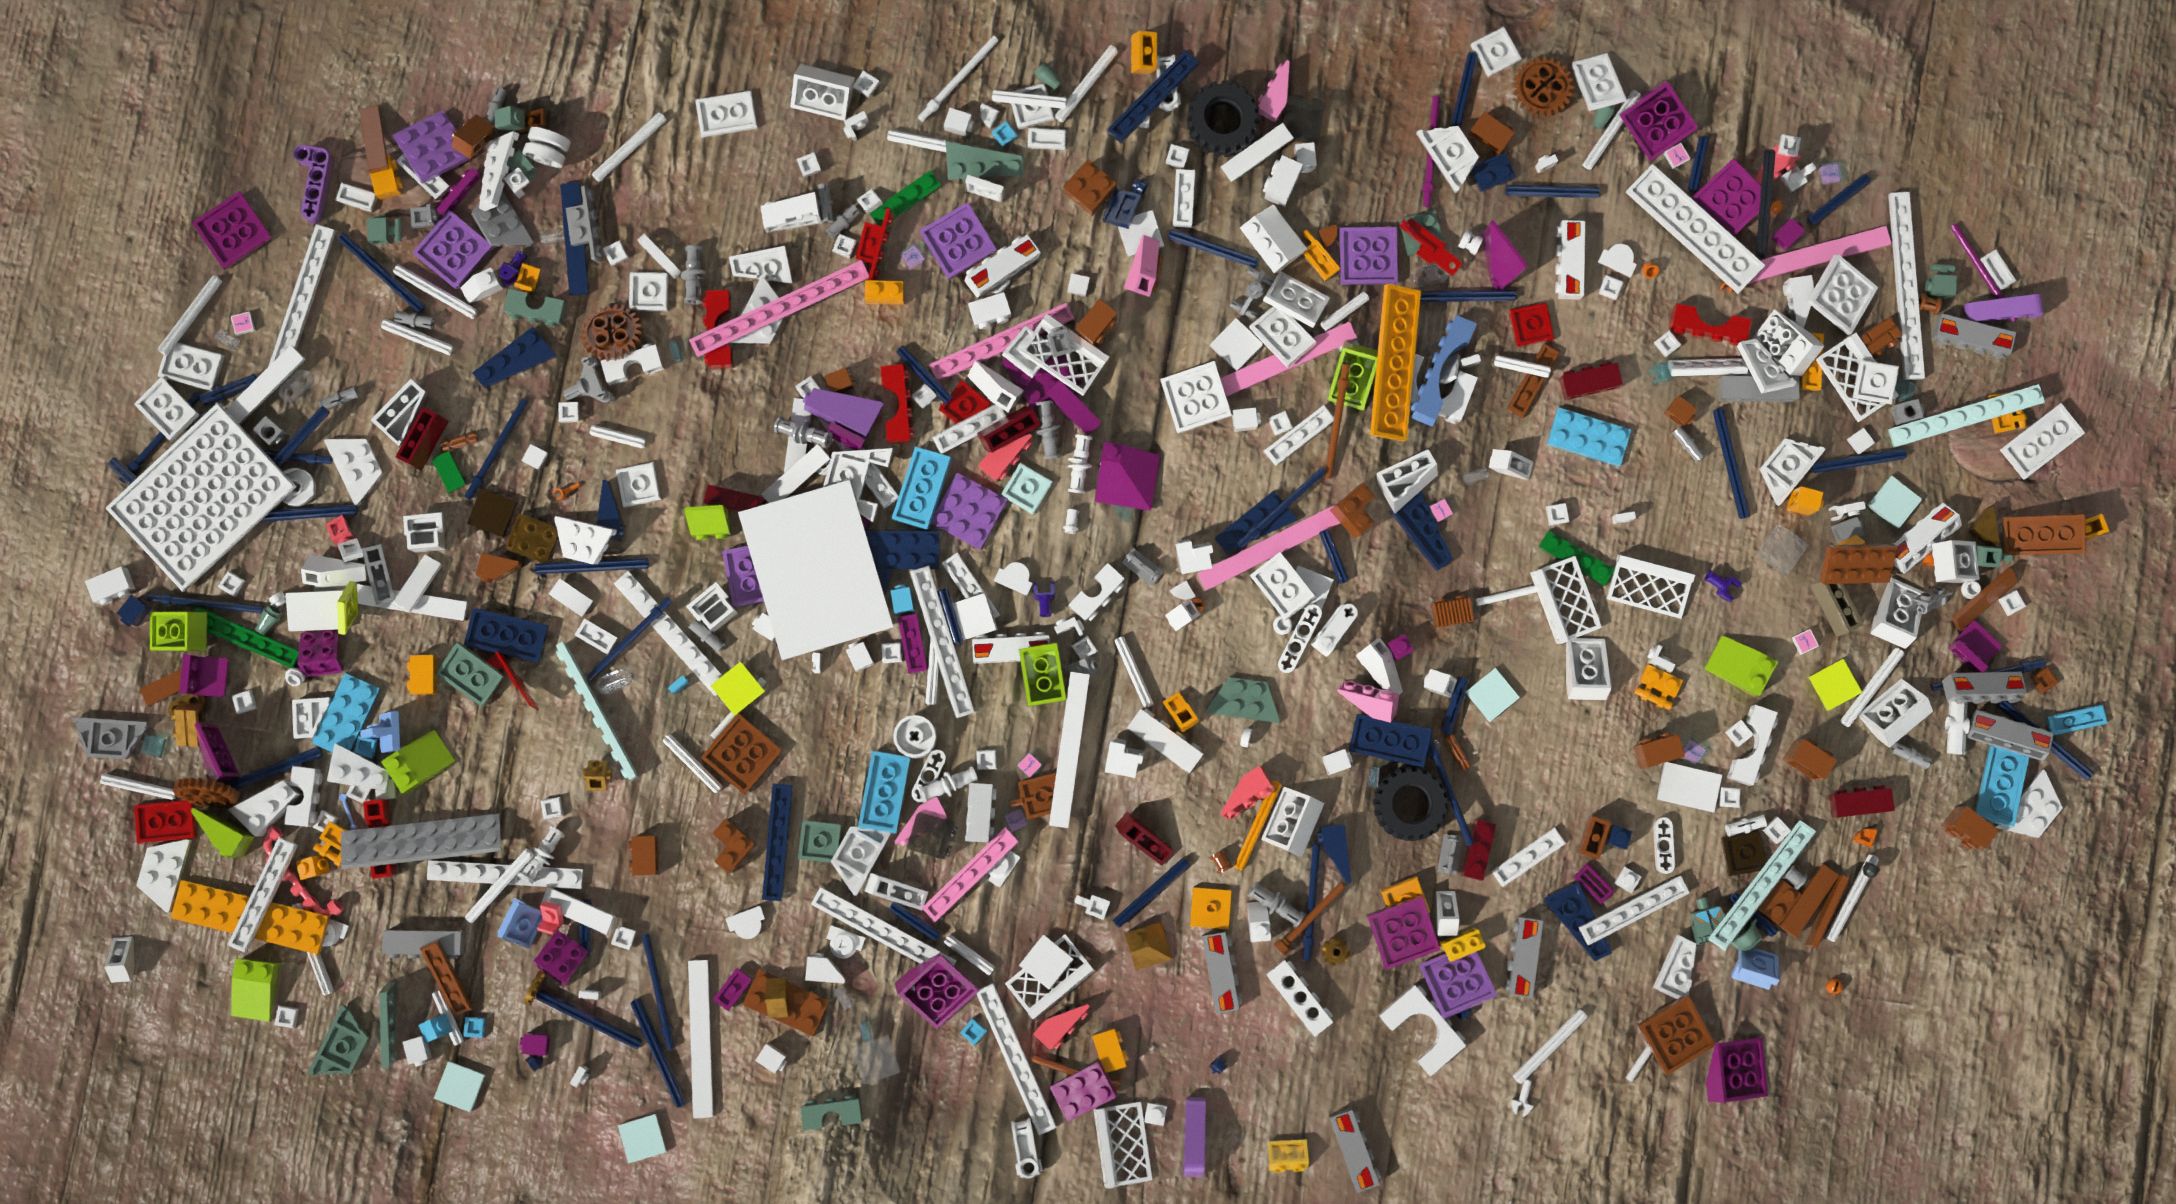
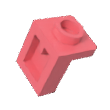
M343 515L325 524L331 540L337 546L338 543L356 539Z
M543 901L540 905L543 921L537 926L538 931L553 935L564 924L561 905Z

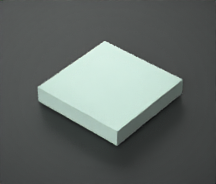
M1019 463L1001 496L1034 515L1053 481L1026 465Z
M1890 476L1867 506L1894 528L1899 529L1922 499L1896 478Z
M1496 668L1465 692L1489 722L1520 698Z
M448 1061L434 1099L472 1112L486 1074Z
M657 1114L618 1125L628 1164L667 1152Z

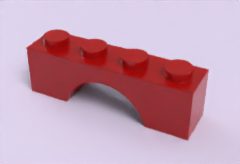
M729 290L706 291V296H703V308H706V315H703L704 327L707 326V331L717 327L720 320L725 315L731 313V293ZM725 344L704 354L705 364H708L710 369L733 368V349Z
M1677 303L1672 308L1669 329L1674 330L1673 332L1677 334L1690 333L1695 338L1709 337L1714 342H1722L1723 340L1730 342V345L1737 346L1740 342L1748 340L1752 319L1732 315L1725 324L1711 326L1699 318L1696 307Z
M903 364L880 366L883 388L893 392L899 400V408L896 415L885 423L888 444L911 442V437H914V428L909 423V418H912V407H908L907 401L911 399L910 388H906V381H909L908 369H905Z
M388 799L363 801L365 822L369 828L391 826ZM396 863L370 866L372 879L397 876Z

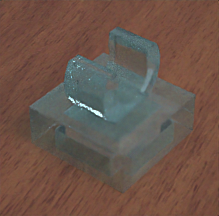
M1666 362L1653 365L1655 369L1648 371V374L1656 373L1657 378L1651 381L1653 384L1672 381Z

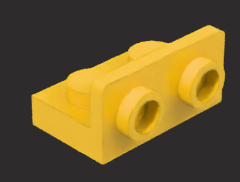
M1475 927L1439 942L1441 949L1446 952L1450 962L1485 948L1479 929Z
M1307 1139L1268 1142L1269 1171L1282 1173L1285 1170L1301 1172L1308 1169Z

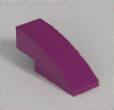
M1057 380L1045 392L1084 435L1089 436L1101 424L1098 418L1060 380Z

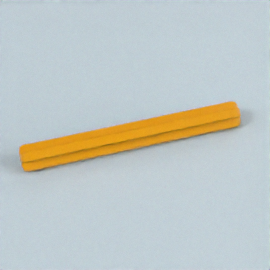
M1272 781L1276 789L1272 791L1270 796L1264 798L1234 864V867L1239 870H1244L1282 786L1277 781Z

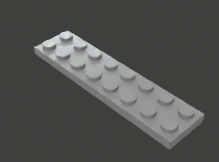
M499 814L341 831L342 869L502 851Z

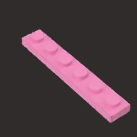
M1005 827L922 909L934 922H937L1019 840Z

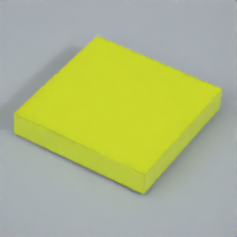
M349 581L337 601L338 634L345 635L358 615L357 582Z
M1844 659L1808 677L1827 711L1862 693Z
M741 661L710 685L734 716L765 692Z

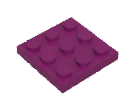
M1733 158L1691 199L1734 236L1759 213L1761 185Z
M240 191L192 222L224 270L272 239V236Z
M1048 333L1042 336L1044 340L1048 339ZM1052 355L1045 362L1048 366L1055 365ZM1065 355L1057 356L1058 364L1068 363ZM1008 359L1002 361L1016 386L1024 390L1022 395L1030 408H1037V402L1050 400L1045 392L1059 379L1043 368H1040L1034 377L1031 378ZM1069 366L1059 367L1060 374L1064 377L1071 376ZM1075 378L1076 383L1080 381V378Z
M1422 895L1367 914L1385 970L1440 950Z

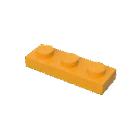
M1811 333L1822 344L1824 343V334ZM1823 349L1820 351L1816 358L1823 354ZM1816 358L1801 376L1800 390H1821L1822 368L1816 361Z

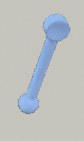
M341 794L339 800L343 801L351 825L350 830H357L358 827L354 824L346 801L348 796Z

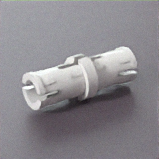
M1764 815L1750 819L1743 818L1739 822L1726 824L1725 830L1730 837L1743 832L1747 834L1751 830L1766 827L1767 823Z

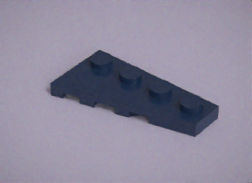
M1420 491L1399 511L1394 513L1393 510H1390L1389 512L1437 572L1453 560L1437 529L1438 526L1431 516L1428 504L1425 503L1422 496L1423 493Z

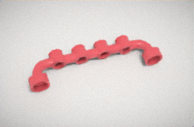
M274 824L266 830L268 834L263 842L264 849L269 856L273 850L272 840L277 841L279 837H283V832ZM288 866L282 881L286 882L289 880L293 885L290 887L291 893L296 897L299 895L303 897L305 901L302 902V906L305 910H313L315 913L328 916L332 914L338 916L344 910L341 903L336 899H332L327 904L328 909H322L318 900L307 891L305 884L298 880L294 875L293 869Z

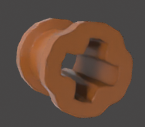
M1921 294L1918 300L1919 311L1923 309L1937 315L1941 308L1942 299L1927 297L1926 294Z
M1225 849L1209 857L1210 860L1214 861L1218 874L1233 867V864L1229 863L1225 855Z

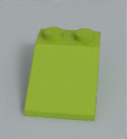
M1344 341L1327 400L1337 402L1339 389L1337 384L1338 379L1341 377L1342 365H1350L1348 376L1349 388H1346L1344 405L1364 411L1376 372L1378 351Z
M724 505L684 507L690 534L696 540H708V537L715 536V539H727L728 535H732L731 512Z
M150 612V650L206 651L207 612Z
M1722 635L1704 669L1756 697L1761 695L1778 661Z
M1057 643L1019 649L1028 706L1066 700Z
M436 730L413 741L381 761L402 794L411 793L456 762Z
M192 808V814L213 846L220 850L219 854L226 858L244 857L255 838L254 835L206 808Z
M235 958L232 974L231 1016L271 1021L281 963L249 958Z

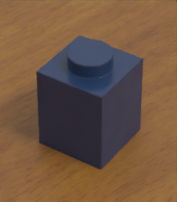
M130 595L117 614L121 617L120 621L129 627L130 625L139 626L153 608L139 597Z
M1610 825L1605 844L1621 850H1627L1633 831L1616 825Z

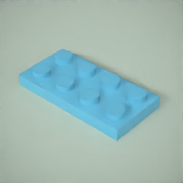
M1558 407L1547 445L1620 467L1631 429Z
M915 447L893 512V520L929 530L952 461L950 456Z
M345 673L312 743L332 753L335 743L352 752L357 737L361 734V730L371 713L381 688Z
M1989 745L1975 812L1986 821L2012 828L2015 827L2029 761L2028 756Z
M872 751L859 818V828L897 834L910 757Z

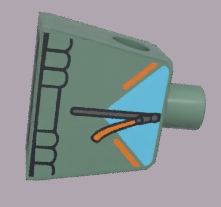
M1707 897L1696 899L1699 911L1690 913L1693 942L1696 945L1711 942L1709 937L1725 917L1720 906L1710 907Z

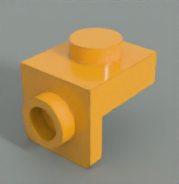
M522 263L517 282L514 283V286L519 287L518 291L528 294L530 291H535L542 269Z
M318 855L296 861L300 880L330 873L327 857L323 858Z

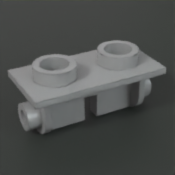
M1135 548L1127 554L1122 562L1151 587L1163 573L1160 568Z
M1934 587L1932 590L1912 598V600L1918 602L1917 612L1926 614L1932 611V608L1936 609L1945 605L1947 596L1952 595L1953 592L1947 591L1943 587Z
M1443 835L1437 872L1457 875L1463 837Z

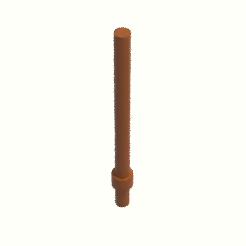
M1346 364L1342 365L1341 377L1338 379L1337 384L1339 389L1325 469L1326 474L1324 478L1332 479L1346 388H1349L1348 376L1350 365Z

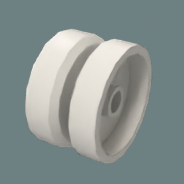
M531 127L528 134L531 142L525 144L522 151L523 155L538 163L562 168L565 161L562 153L568 151L571 143L570 140L553 131Z
M912 715L899 721L895 727L893 738L895 746L901 753L907 757L917 759L925 757L932 752L936 746L937 733L929 720L923 716ZM913 734H918L919 740H913Z

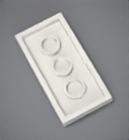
M2060 403L2003 446L2000 451L2024 480L2085 434V432L2062 403Z

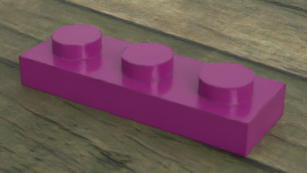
M473 167L470 170H466L462 175V180L450 189V194L446 199L444 198L438 203L436 211L442 217L449 210L453 212L481 179L482 175Z
M917 614L897 617L908 674L928 671Z

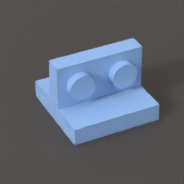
M399 711L380 714L379 724L367 726V729L361 730V738H380V753L400 750Z
M514 898L497 932V936L530 948L538 932L537 926L543 921L541 910Z
M1754 947L1747 951L1738 950V961L1731 972V978L1769 990L1771 984L1777 986L1780 980L1778 955Z

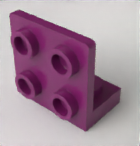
M1972 621L1947 648L1974 673H1983L1988 668L1986 663L2002 646L1976 621Z
M338 629L300 634L298 666L305 677L343 673V665L338 657Z
M183 654L179 693L225 697L229 659Z
M557 930L533 962L534 966L564 987H567L571 981L570 977L587 956L588 951Z

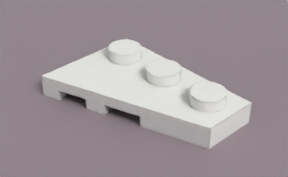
M785 246L729 257L733 276L760 279L762 276L768 281L793 284Z

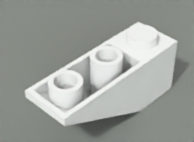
M1812 275L1789 278L1783 285V293L1787 296L1788 300L1786 304L1787 313L1790 314L1791 320L1802 328L1805 326L1811 308L1807 300L1814 290Z
M977 360L968 374V377L991 402L1007 412L1017 405L1024 392L1023 389Z
M309 554L301 568L303 583L320 587L349 583V581L360 582L367 580L365 564L344 562V560Z
M1378 637L1358 653L1356 657L1383 690H1390L1400 695L1403 690L1392 652L1381 638Z

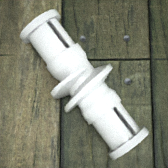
M1075 435L1077 441L1074 458H1068V461L1073 463L1068 465V468H1073L1071 471V485L1068 492L1085 494L1083 488L1086 479V468L1092 467L1091 464L1087 463L1089 444L1092 437Z
M969 767L968 770L953 774L952 776L948 772H944V779L941 777V780L935 781L932 784L924 787L920 786L918 791L923 803H925L927 799L941 796L944 793L951 797V790L956 791V788L959 789L971 782L977 783L978 778L973 767Z
M552 826L549 827L550 831L544 840L540 842L539 847H531L530 851L534 855L528 861L522 873L518 874L521 879L530 884L534 883L533 879L542 869L544 863L548 866L550 865L547 858L554 859L550 854L554 851L561 837L564 838L565 836L561 831Z

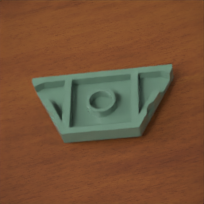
M1229 677L1206 710V713L1280 723L1267 682Z
M346 1005L340 1006L307 1074L353 1073L370 1037Z

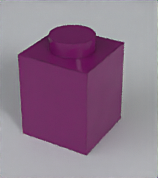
M1790 218L1771 239L1785 251L1805 230L1799 221Z
M1405 634L1386 644L1392 652L1394 661L1414 651Z
M523 1034L519 1043L522 1054L548 1055L551 1035Z

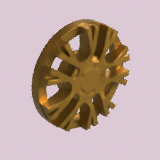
M541 970L538 971L523 1004L529 1006L532 1004L546 973Z

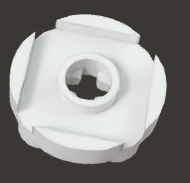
M290 468L284 471L293 483L296 482L300 485L298 492L293 490L282 501L295 507L309 503L316 495V483L313 476L299 468Z

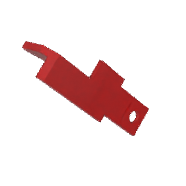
M1411 217L1408 221L1404 219L1399 225L1401 229L1422 245L1416 254L1428 264L1434 262L1449 275L1453 276L1463 263L1444 249L1446 244ZM1450 263H1454V264H1455V268H1454V269H1451V268L1449 267V264H1450Z
M495 652L493 656L486 660L487 663L496 669H505L514 686L518 687L530 707L539 710L528 693L529 691L522 678L515 674L504 655Z

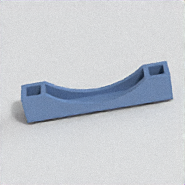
M1458 315L1455 316L1453 321L1449 320L1445 329L1448 331L1446 337L1442 336L1438 346L1442 348L1440 352H1435L1431 362L1435 364L1433 368H1428L1425 378L1428 380L1426 385L1422 383L1418 394L1421 396L1419 401L1415 400L1411 410L1414 412L1411 418L1433 427L1443 405L1439 390V377L1442 366L1452 355L1467 347L1477 323Z

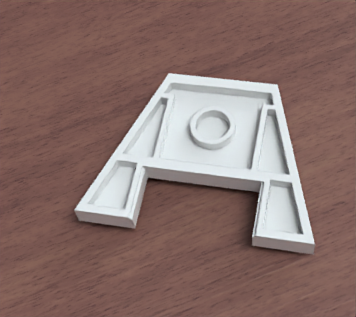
M893 448L832 452L823 487L850 480L859 513L874 523L879 504L860 499L870 463L889 467Z

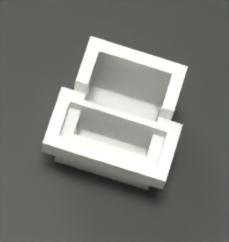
M442 512L403 516L404 535L407 536L408 550L415 553L446 550L444 515Z
M1190 539L1175 541L1181 574L1212 568L1209 553H1213V548L1210 542L1192 545Z
M717 582L686 606L699 622L702 620L713 632H716L738 613L728 602L729 596Z
M1112 737L1105 772L1135 778L1138 763L1142 764L1144 750L1126 747L1127 740Z

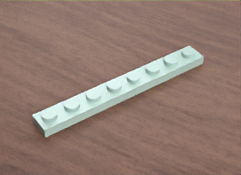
M2038 384L1888 429L1893 448L2040 405L2045 403Z
M565 642L557 644L558 650L556 654L561 661H565L567 665L565 670L570 678L573 677L577 683L574 686L579 695L583 694L585 698L583 703L586 709L592 711L595 716L592 719L596 727H601L604 733L602 735L604 742L612 747L613 751L611 754L616 762H620L622 775L625 779L635 780L639 775L568 645Z
M1798 821L1711 934L1709 940L1726 951L1815 835L1816 831L1802 821Z

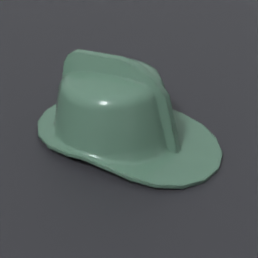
M1752 918L1746 923L1731 945L1738 950L1747 951L1762 940V935L1755 926L1756 918Z

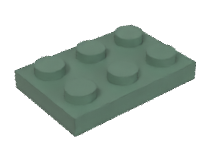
M456 642L436 672L439 677L481 707L486 705L505 677L503 673L460 642Z

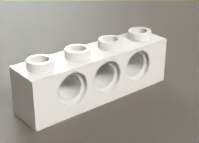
M1283 959L1265 974L1315 1037L1333 1023L1330 1019L1333 1016L1326 1007L1322 1009L1319 1005L1321 1000L1315 992L1310 993L1306 987L1309 985L1302 976L1298 978L1295 974L1297 969L1291 961L1286 962ZM1286 976H1292L1294 979V983L1290 987H1286L1283 983ZM1300 991H1303L1306 995L1303 1002H1297L1295 998L1296 994ZM1311 1007H1316L1318 1010V1014L1314 1018H1310L1307 1014L1308 1009Z

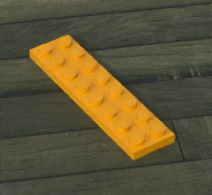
M1392 284L1384 285L1370 429L1371 436L1402 442L1407 441L1421 297L1420 290Z
M181 880L171 918L233 933L250 896ZM271 902L254 939L320 954L330 916Z

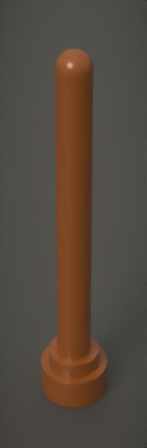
M1338 883L1286 938L1278 939L1274 945L1282 954L1286 955L1290 951L1291 943L1345 889V883Z
M1038 1055L1031 1057L1034 1063L1069 1075L1081 1071ZM1111 1078L1110 1080L1114 1088L1119 1093L1122 1080Z

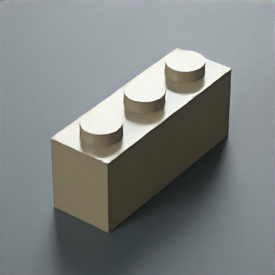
M1819 580L1810 585L1836 637L1864 625L1843 584H1823Z

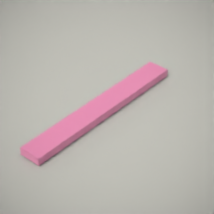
M1887 227L1876 228L1762 259L1760 261L1765 266L1749 283L1830 262L1832 257L1837 254L1845 258L1889 246L1892 243Z
M1062 304L929 364L934 378L940 382L971 368L976 360L982 363L1002 354L1025 325L1035 331L1046 313L1063 325L1075 321L1068 304ZM1040 329L1038 332L1039 336L1047 334L1043 329Z
M1347 322L1313 337L1316 345L1288 368L1275 355H1272L1222 377L1221 381L1226 397L1342 346L1344 341L1351 342L1356 340L1357 336L1351 323Z
M1334 505L1213 565L1211 569L1197 573L1204 589L1207 591L1273 558L1279 552L1283 553L1319 535V532L1322 530L1331 529L1341 524L1330 511Z

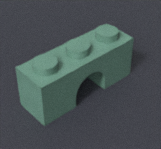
M508 289L503 311L509 318L519 320L520 317L526 318L527 322L538 324V321L545 322L546 326L556 328L557 325L563 326L568 306L564 300L545 297L541 308L531 309L529 305L531 296L528 293Z
M855 1095L844 1096V1100L836 1101V1098L824 1099V1103H817L816 1100L806 1101L805 1105L800 1107L803 1131L823 1128L824 1115L829 1111H835L840 1115L842 1126L863 1122L860 1098H855Z

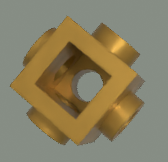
M588 761L587 768L583 770V779L586 781L587 791L607 790L608 781L612 780V769H609L608 761Z
M1338 937L1335 940L1330 938L1329 941H1325L1321 948L1323 952L1321 956L1326 958L1325 962L1334 967L1336 963L1339 965L1342 962L1346 963L1350 956V952H1348L1349 947L1345 946L1347 942ZM1336 948L1340 950L1338 956L1333 954V950Z

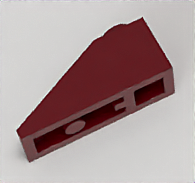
M1128 811L1115 825L1121 836L1161 866L1175 852Z

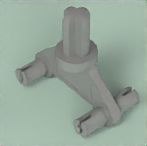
M1249 266L1246 273L1255 277L1256 281L1249 283L1246 293L1248 296L1243 305L1232 300L1229 307L1239 311L1240 315L1243 316L1245 314L1254 320L1258 312L1249 309V304L1253 299H1258L1263 294L1264 289L1261 281L1271 286L1275 279L1265 275L1264 271L1261 270L1259 272Z
M592 356L582 358L581 362H584L582 363L584 366L580 379L577 380L576 385L564 390V397L567 400H572L581 394L584 396L589 395L605 403L615 400L614 394L604 391L595 371V367L601 365L600 360Z

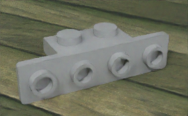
M581 186L583 205L566 208L570 242L572 246L589 243L591 259L600 263L602 262L601 256H603V251L598 240L600 238V231L596 226L598 216L593 205L595 196L590 188Z

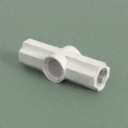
M1949 702V715L1945 720V731L1948 733V754L1965 755L1966 735L1970 728V721L1967 717L1968 702L1963 704Z

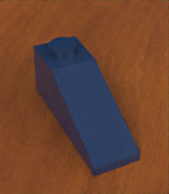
M603 480L596 525L616 529V534L611 536L609 540L621 541V537L625 536L626 526L623 525L624 522L609 481Z
M1345 825L1320 827V831L1317 832L1318 843H1322L1324 851L1344 882L1351 883Z

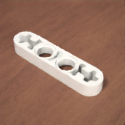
M1312 604L1305 608L1278 661V667L1282 672L1290 673L1298 663L1321 618L1322 610L1319 606ZM1316 608L1318 616H1313L1311 621L1315 623L1312 626L1310 623L1303 621L1304 617L1306 619L1309 618V609ZM1304 624L1310 628V632L1306 636L1299 633V627ZM1292 642L1300 643L1301 650L1294 653L1290 650ZM1288 651L1291 655L1297 656L1296 660L1292 658L1290 660L1292 667H1287L1285 670L1281 662L1288 659L1289 656L1285 655Z

